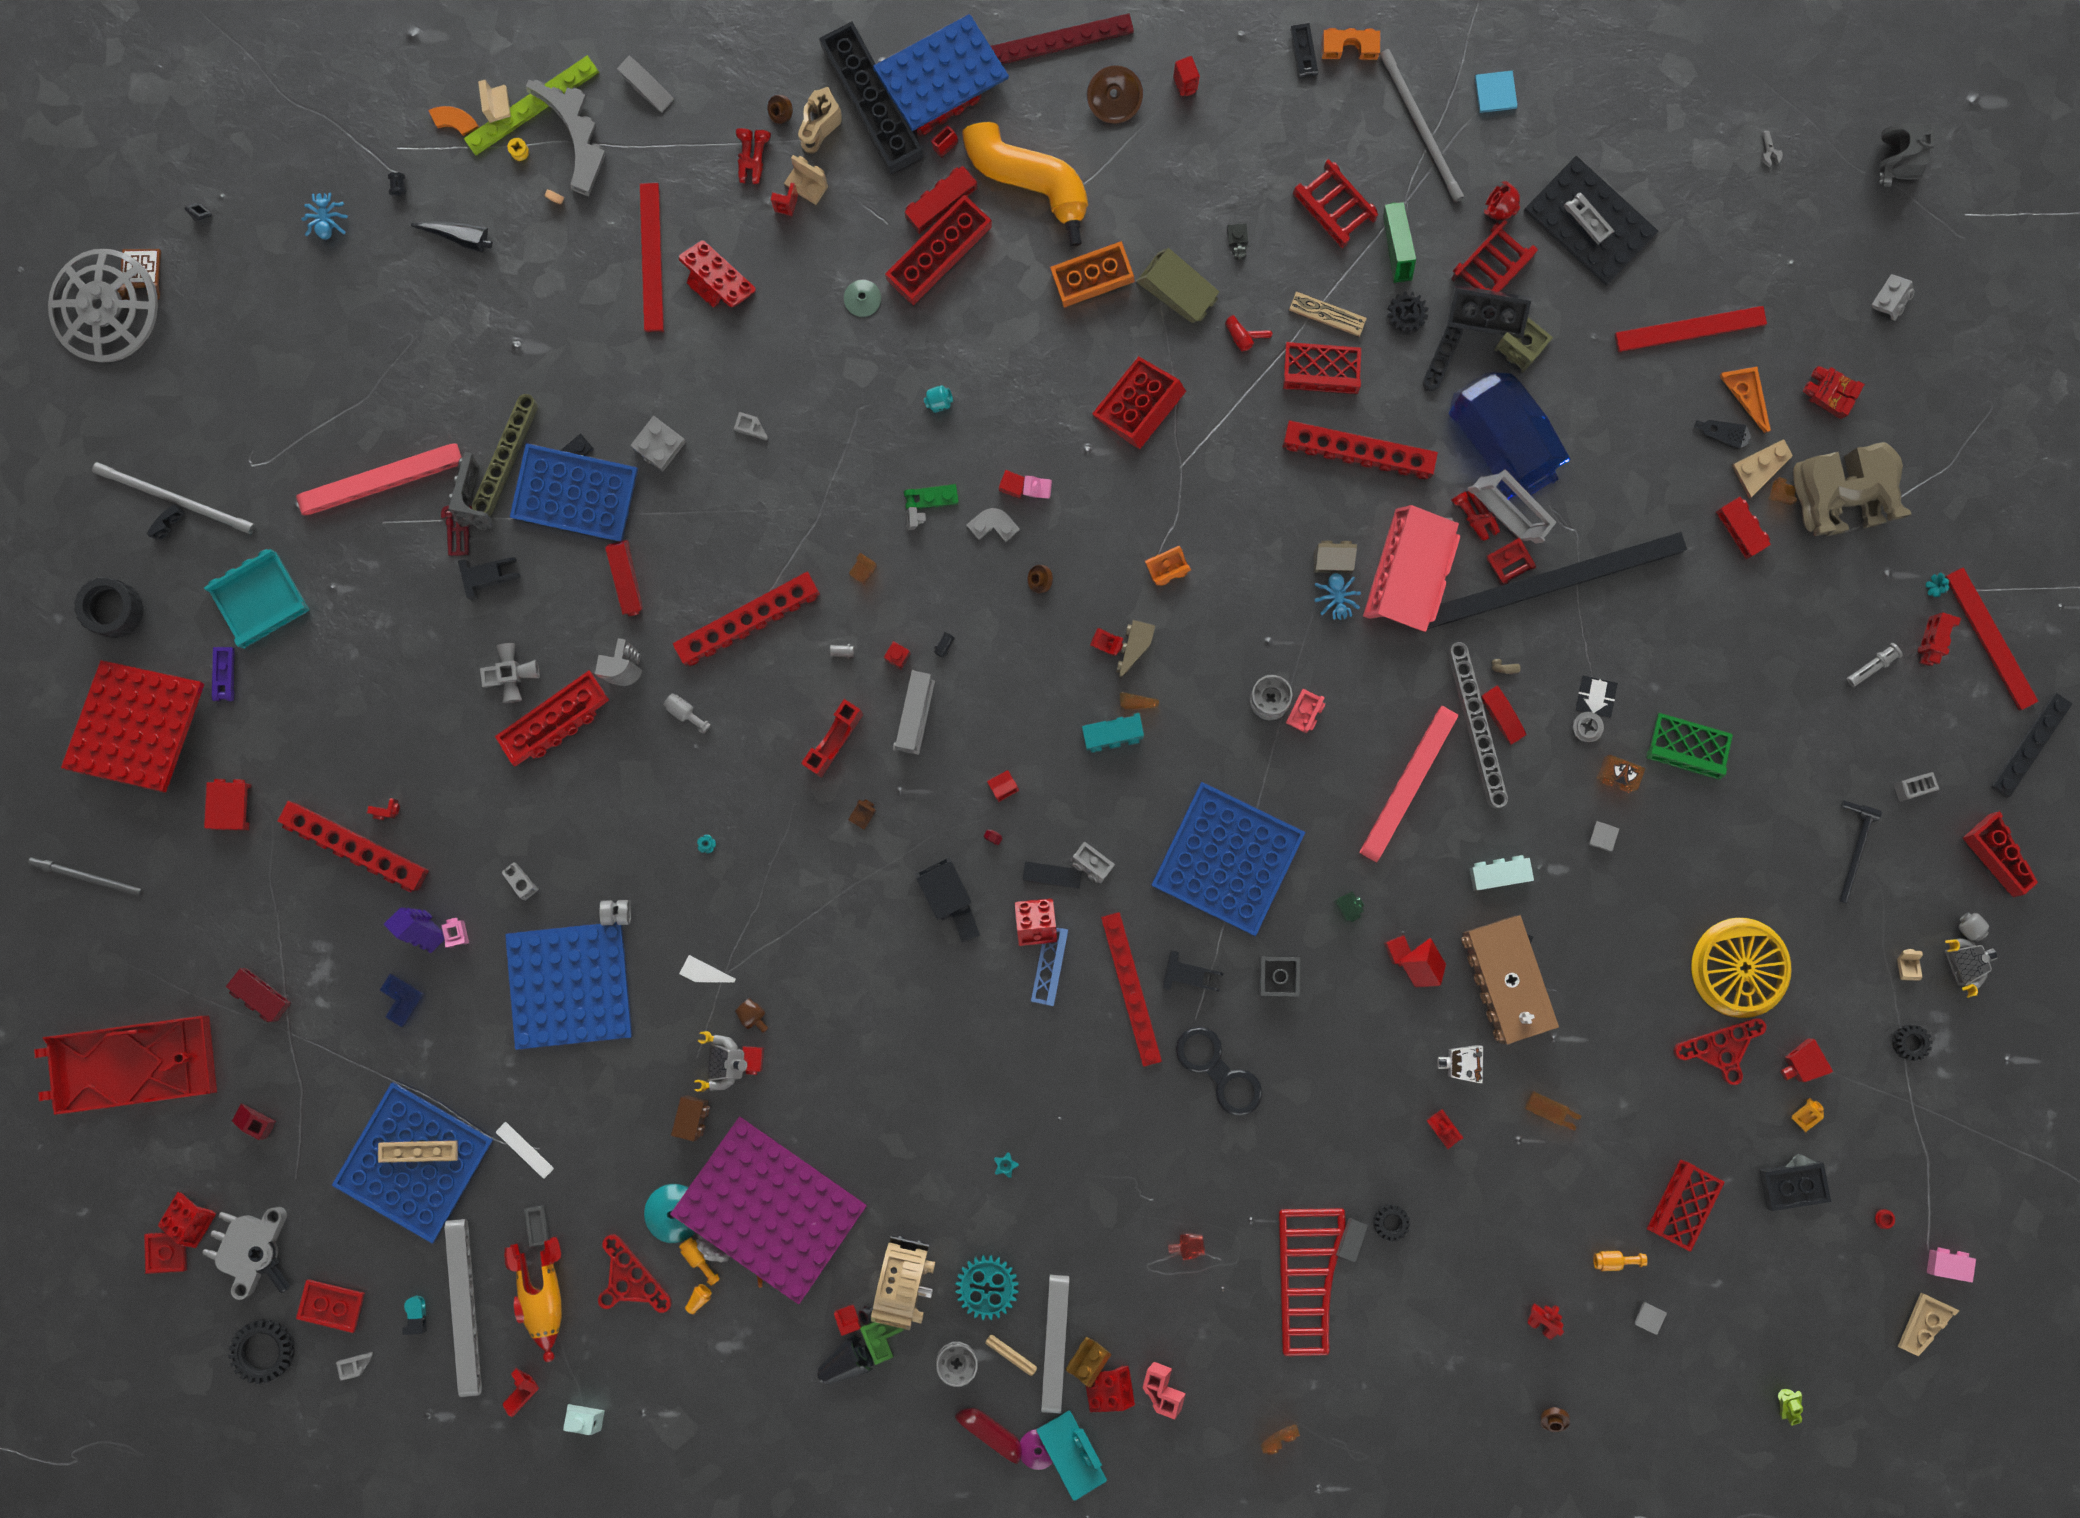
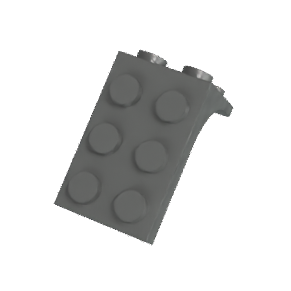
M464 452L463 458L459 460L458 476H455L453 481L454 491L449 495V511L460 525H475L482 530H487V528L493 529L494 524L487 513L469 508L479 465L472 453Z

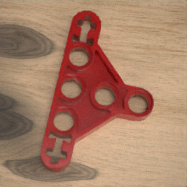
M1752 1018L1680 1042L1674 1047V1055L1680 1060H1689L1696 1057L1720 1069L1723 1079L1727 1084L1738 1085L1743 1080V1073L1739 1064L1752 1038L1765 1033L1766 1024L1762 1019ZM1754 1022L1760 1024L1758 1032L1757 1030H1747V1028L1755 1026ZM1737 1027L1743 1031V1036L1739 1039L1733 1035V1031ZM1717 1034H1722L1725 1037V1041L1721 1045L1715 1041ZM1699 1040L1706 1042L1707 1046L1703 1051L1697 1048ZM1682 1046L1683 1048L1692 1047L1695 1051V1054H1693V1051L1690 1050L1685 1052L1686 1056H1684L1683 1054H1679V1051L1682 1050ZM1725 1052L1731 1055L1729 1063L1722 1061V1054ZM1731 1071H1735L1738 1074V1078L1734 1082H1731L1728 1078V1074Z
M615 1234L605 1237L602 1243L603 1249L611 1257L608 1288L598 1297L599 1306L603 1309H610L619 1301L649 1302L659 1313L668 1311L672 1305L670 1296L627 1245ZM608 1239H610L611 1241L614 1239L616 1240L615 1246L617 1249H619L620 1247L623 1248V1250L619 1251L616 1254V1256L613 1253L617 1250L614 1247H608ZM622 1253L629 1255V1263L622 1264L619 1257ZM634 1268L642 1270V1277L640 1279H635L632 1276ZM624 1281L627 1283L628 1288L625 1292H620L617 1289L618 1282ZM647 1283H652L655 1286L654 1293L648 1294L645 1291ZM658 1292L661 1293L658 1297L661 1300L665 1299L667 1301L665 1304L666 1308L664 1306H662L661 1308L658 1306L660 1302L657 1298H655L654 1301L652 1300V1297H654ZM605 1294L612 1296L613 1301L610 1305H605L602 1301V1297Z

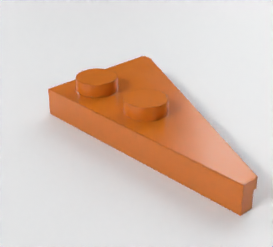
M1758 367L1721 373L1720 378L1763 433L1770 432L1771 429Z

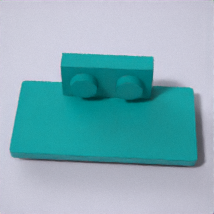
M1066 1411L1036 1430L1072 1500L1079 1499L1107 1481L1100 1468L1102 1464L1084 1430L1079 1428L1071 1411Z

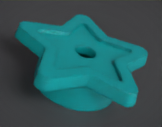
M1008 1152L1003 1158H994L997 1164L995 1174L1004 1173L1007 1177L1011 1178L1012 1170L1018 1167L1019 1164L1011 1160L1010 1153Z

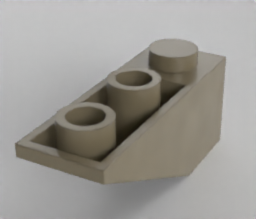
M1133 620L1132 625L1128 624L1126 636H1129L1128 642L1123 643L1121 654H1124L1123 662L1119 661L1116 671L1120 673L1119 678H1122L1150 647L1155 625Z

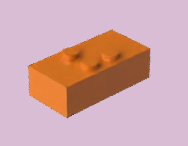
M1122 241L1050 267L1064 308L1135 282Z

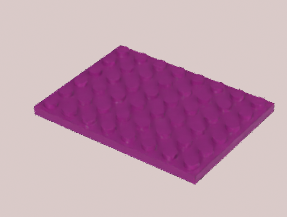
M739 1116L670 1215L799 1305L867 1205Z

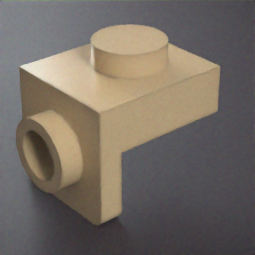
M1914 949L1902 951L1897 958L1901 980L1920 981L1922 979L1920 958L1923 956L1922 951H1915Z

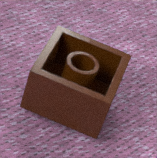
M688 1095L681 1097L671 1136L690 1141L700 1139L706 1129V1125L703 1124L704 1119L709 1116L711 1106L708 1105L709 1101Z

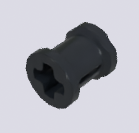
M400 172L388 174V179H390L389 194L392 196L405 195L406 190L404 189L403 181L405 174Z

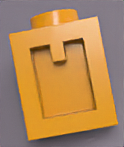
M1809 1098L1807 1099V1104L1792 1115V1119L1807 1132L1824 1118V1108L1818 1101L1814 1102Z

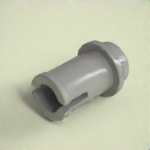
M850 644L848 646L831 645L830 657H847V659H850V657H854V646Z

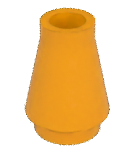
M702 1284L695 1287L685 1306V1310L694 1315L698 1309L711 1299V1290Z

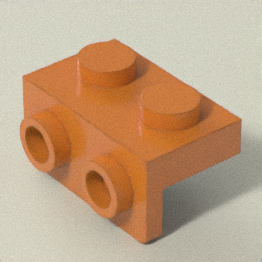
M1180 546L1145 561L1152 581L1160 586L1168 584L1175 577H1184L1187 575V572L1191 571Z

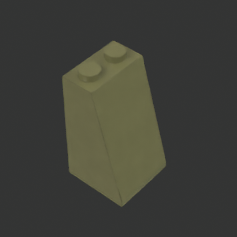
M1170 248L1158 252L1136 280L1140 286L1191 323L1200 322L1207 314L1205 310L1215 304L1218 299L1216 296L1220 292Z

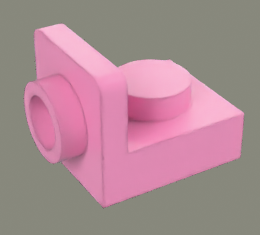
M1025 476L1023 495L1049 499L1052 480Z

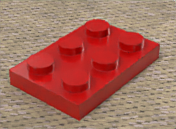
M308 1279L305 1282L296 1319L354 1333L365 1293Z

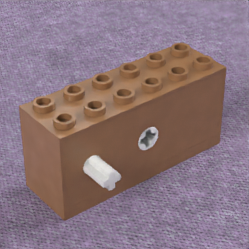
M1521 915L1505 918L1462 933L1461 942L1463 947L1468 949L1469 956H1467L1469 965L1474 967L1476 973L1474 974V980L1477 986L1480 985L1481 987L1480 997L1483 1004L1486 1003L1488 1011H1486L1489 1022H1492L1495 1028L1492 1031L1496 1041L1499 1040L1501 1044H1510L1559 1027Z

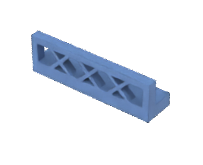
M1056 928V932H1060L1058 941L1052 945L1048 943L1049 947L1046 949V943L1042 944L1031 1002L1054 1006L1068 929ZM1057 944V950L1055 951L1053 946ZM1051 948L1056 954L1055 959L1047 963L1043 957L1044 952ZM1042 961H1044L1046 965L1041 968ZM1054 963L1053 970L1049 966ZM1048 967L1052 976L1051 979L1044 983L1040 977V972ZM1040 980L1042 982V985L1038 987V982ZM1048 982H1050L1049 989L1046 986ZM1043 986L1048 991L1047 1001L1036 999L1037 990Z

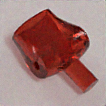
M1194 1233L1180 1235V1244L1168 1245L1169 1253L1181 1252L1183 1260L1205 1255L1203 1235Z

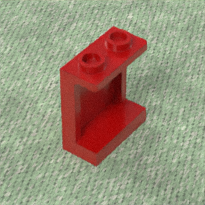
M214 779V782H207L204 828L211 830H249L250 823L246 822L247 790L251 788V784H247L245 780L233 779V783H226V779Z

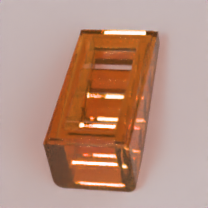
M1124 692L1119 694L1121 710L1157 708L1159 706V700Z

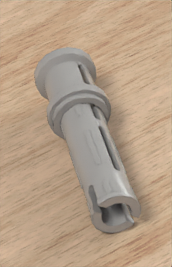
M1895 643L1889 644L1886 650L1875 655V659L1847 677V682L1853 688L1856 687V685L1870 677L1880 668H1887L1893 660L1901 658L1903 656L1902 651Z

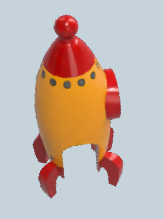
M551 1237L550 1240L544 1241L545 1249L540 1251L544 1282L542 1290L535 1289L532 1286L525 1253L520 1254L518 1244L505 1248L504 1253L506 1268L509 1271H516L518 1296L514 1297L516 1320L519 1324L524 1323L532 1339L544 1350L543 1359L546 1362L554 1360V1353L551 1351V1348L556 1342L562 1318L560 1289L553 1265L561 1257L557 1237Z

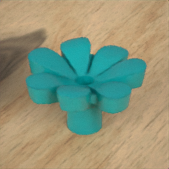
M1939 573L1938 576L1932 575V582H1926V587L1930 588L1928 590L1929 596L1938 598L1941 596V593H1947L1949 590V580L1942 573Z

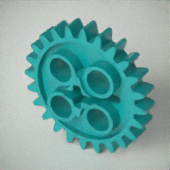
M982 1255L981 1261L974 1257L975 1263L972 1264L968 1261L969 1268L962 1267L964 1274H958L962 1281H957L955 1284L961 1287L955 1291L961 1294L957 1300H964L961 1307H969L967 1314L974 1311V1318L978 1314H981L982 1320H984L986 1315L992 1320L993 1314L1000 1318V1311L1006 1314L1007 1310L1005 1307H1013L1010 1300H1017L1013 1296V1294L1019 1292L1018 1289L1014 1288V1286L1019 1285V1282L1013 1281L1017 1275L1010 1274L1013 1267L1006 1268L1007 1261L1000 1264V1257L996 1261H993L992 1255H990L989 1260H986L985 1256ZM980 1271L984 1274V1279L976 1281L973 1274ZM1001 1274L1004 1280L1002 1283L997 1284L993 1281V1276ZM986 1283H990V1287H1002L1005 1290L989 1289V1292H985V1288L970 1287V1284L985 1286ZM978 1291L981 1293L982 1298L975 1301L971 1298V1293ZM998 1294L1001 1297V1301L993 1303L990 1300V1296Z

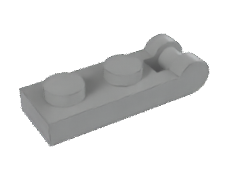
M1578 193L1572 201L1564 204L1566 211L1573 215L1598 245L1614 232L1583 194ZM1578 205L1583 207L1580 211L1577 208Z

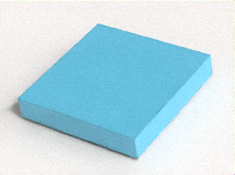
M1513 71L1475 75L1479 113L1511 110L1518 107Z

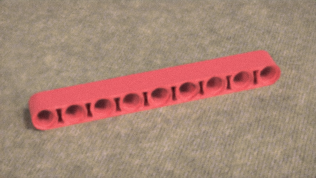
M458 444L445 445L296 495V499L302 515L314 514L457 467L460 458H462Z
M1442 705L1440 706L1363 844L1360 854L1376 863L1378 862L1457 720V713Z

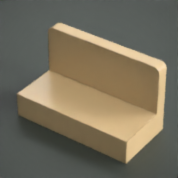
M486 80L478 81L482 112L488 121L494 122L510 117L507 87L502 85L491 89Z

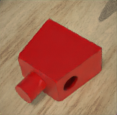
M1809 1038L1785 1057L1789 1066L1781 1070V1074L1786 1081L1795 1077L1798 1082H1807L1833 1072L1816 1040Z

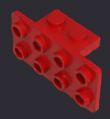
M705 241L698 242L680 254L679 261L691 271L686 283L713 308L719 304L720 299L728 306L735 307L755 293L756 288Z

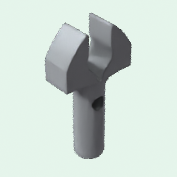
M1764 131L1762 135L1766 153L1761 156L1762 162L1770 167L1772 165L1770 156H1773L1777 166L1783 156L1782 150L1777 151L1774 149L1770 131Z

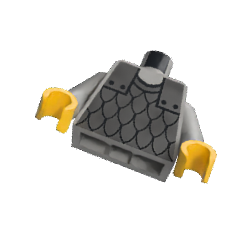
M1962 938L1946 940L1945 943H1949L1950 949L1945 950V954L1957 984L1965 986L1962 987V990L1968 991L1967 998L1976 996L1978 989L1988 977L1987 973L1992 971L1989 962L1998 958L1996 951L1993 948L1985 951L1982 945H1976L1974 941Z
M708 1031L700 1032L699 1034L706 1036V1040L700 1039L698 1040L699 1043L713 1042L710 1043L707 1076L709 1083L703 1080H695L694 1083H701L702 1086L700 1089L694 1090L704 1092L708 1088L710 1090H725L734 1084L736 1079H741L743 1071L747 1069L744 1051L738 1049V1046L730 1037L712 1036Z

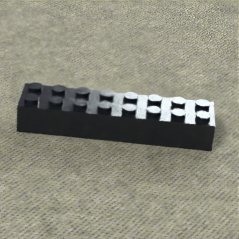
M851 21L820 37L819 40L823 52L890 175L924 158L923 150L913 131H911L873 70V66L876 64L854 23Z

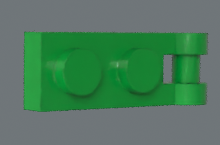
M956 484L903 491L904 497L907 500L905 504L906 510L909 507L924 509L959 504ZM919 496L920 502H914V497Z

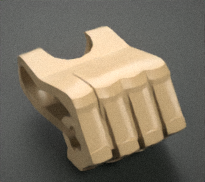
M829 87L814 90L804 106V120L798 135L801 140L802 149L809 154L817 152L824 138L842 122L841 109ZM811 111L815 114H818L819 118H817L814 121H811ZM815 142L812 148L806 146V144H813Z

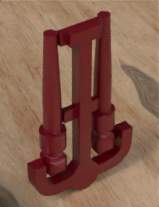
M449 505L445 506L441 510V518L445 519L447 517L448 556L468 555L469 526L461 527L456 522V527H452L453 515L448 511ZM452 531H456V552H452ZM461 531H464L465 551H461Z

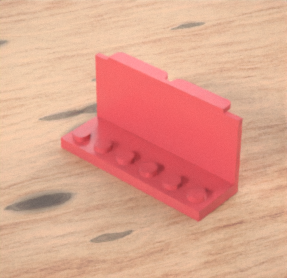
M1413 505L1395 509L1363 617L1369 619L1386 617L1426 632L1429 622H1434L1446 587L1445 577L1450 573L1460 540V535L1456 534L1459 523Z

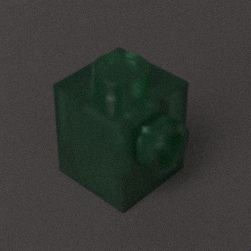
M1353 891L1334 901L1345 921L1350 920L1352 923L1361 918L1360 913L1364 912L1362 908L1364 904L1359 896L1356 897Z

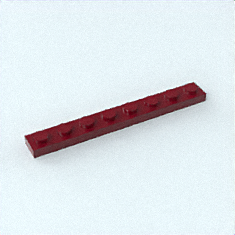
M1130 13L992 45L991 48L1001 64H1007L1134 34V28Z

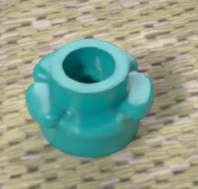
M704 835L697 840V848L702 853H711L716 846V841L712 839V836Z

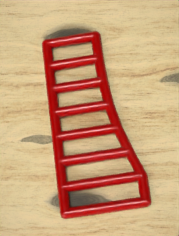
M1342 1208L1282 1209L1279 1211L1282 1347L1284 1356H1326L1330 1353L1329 1311L1331 1288L1338 1259L1336 1253L1346 1227L1345 1210ZM1337 1216L1338 1228L1287 1229V1217ZM1336 1236L1333 1248L1288 1249L1287 1237ZM1330 1256L1327 1268L1288 1269V1257ZM1326 1276L1324 1288H1289L1288 1277ZM1289 1296H1323L1322 1308H1289ZM1290 1316H1322L1321 1328H1290ZM1290 1336H1321L1322 1348H1290Z

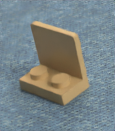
M793 155L791 160L794 169L784 182V186L789 188L791 182L795 183L798 194L817 205L828 188L824 171L818 166L812 167L809 165L805 158Z

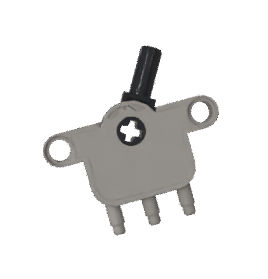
M282 1207L268 1209L261 1220L250 1215L237 1218L228 1213L221 1212L219 1218L230 1223L226 1234L215 1230L211 1232V1236L222 1241L218 1252L204 1249L203 1255L215 1260V1265L219 1270L236 1277L231 1288L233 1298L242 1300L251 1296L256 1289L261 1275L265 1273L280 1293L287 1291L290 1288V1284L276 1266L279 1263L277 1260L278 1246L276 1241L287 1218L286 1210ZM273 1212L278 1214L277 1221H274L272 1218ZM241 1285L245 1286L246 1288L245 1294H242L240 1292Z

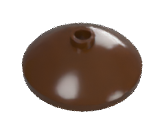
M1111 65L1099 70L1090 80L1087 89V101L1091 111L1096 117L1107 123L1116 124L1129 120L1137 113L1143 99V88L1137 75L1130 69L1119 65ZM1112 89L1117 91L1114 96L1110 95Z

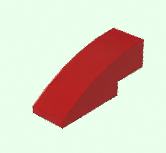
M1498 685L1481 696L1483 704L1490 712V717L1510 745L1527 735L1518 716Z

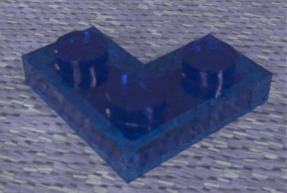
M389 974L380 991L396 1001L385 1017L400 1027H404L424 993L394 974Z

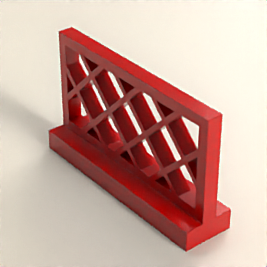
M1286 342L1283 389L1358 394L1361 387V348ZM1290 348L1298 349L1301 354L1294 358L1289 353ZM1310 350H1316L1320 355L1313 360L1307 353ZM1334 351L1339 357L1331 361L1326 354ZM1348 353H1357L1356 359L1352 363L1345 357ZM1303 356L1310 362L1304 368L1297 362ZM1322 357L1329 363L1324 369L1316 363ZM1340 359L1348 365L1342 371L1335 365ZM1293 364L1300 369V372L1297 374L1288 373L1289 367ZM1313 365L1319 373L1310 375L1306 370ZM1333 367L1338 374L1335 377H1329L1325 371ZM1351 368L1356 373V378H1348L1344 373Z
M1680 1159L1647 1230L1691 1252L1725 1182ZM1693 1171L1698 1172L1701 1181L1691 1182L1690 1177ZM1712 1180L1717 1182L1715 1189L1708 1192L1706 1182ZM1702 1184L1704 1194L1696 1196L1693 1187ZM1690 1189L1692 1198L1683 1201V1191ZM1706 1197L1707 1205L1705 1208L1700 1209L1697 1200ZM1693 1202L1696 1211L1687 1214L1685 1204ZM1681 1206L1684 1216L1675 1218L1673 1212L1675 1208ZM1697 1215L1699 1222L1696 1226L1691 1227L1689 1218ZM1685 1219L1687 1229L1679 1231L1676 1222ZM1673 1224L1675 1233L1671 1235L1664 1234L1666 1226ZM1689 1232L1690 1240L1685 1245L1682 1243L1680 1235Z

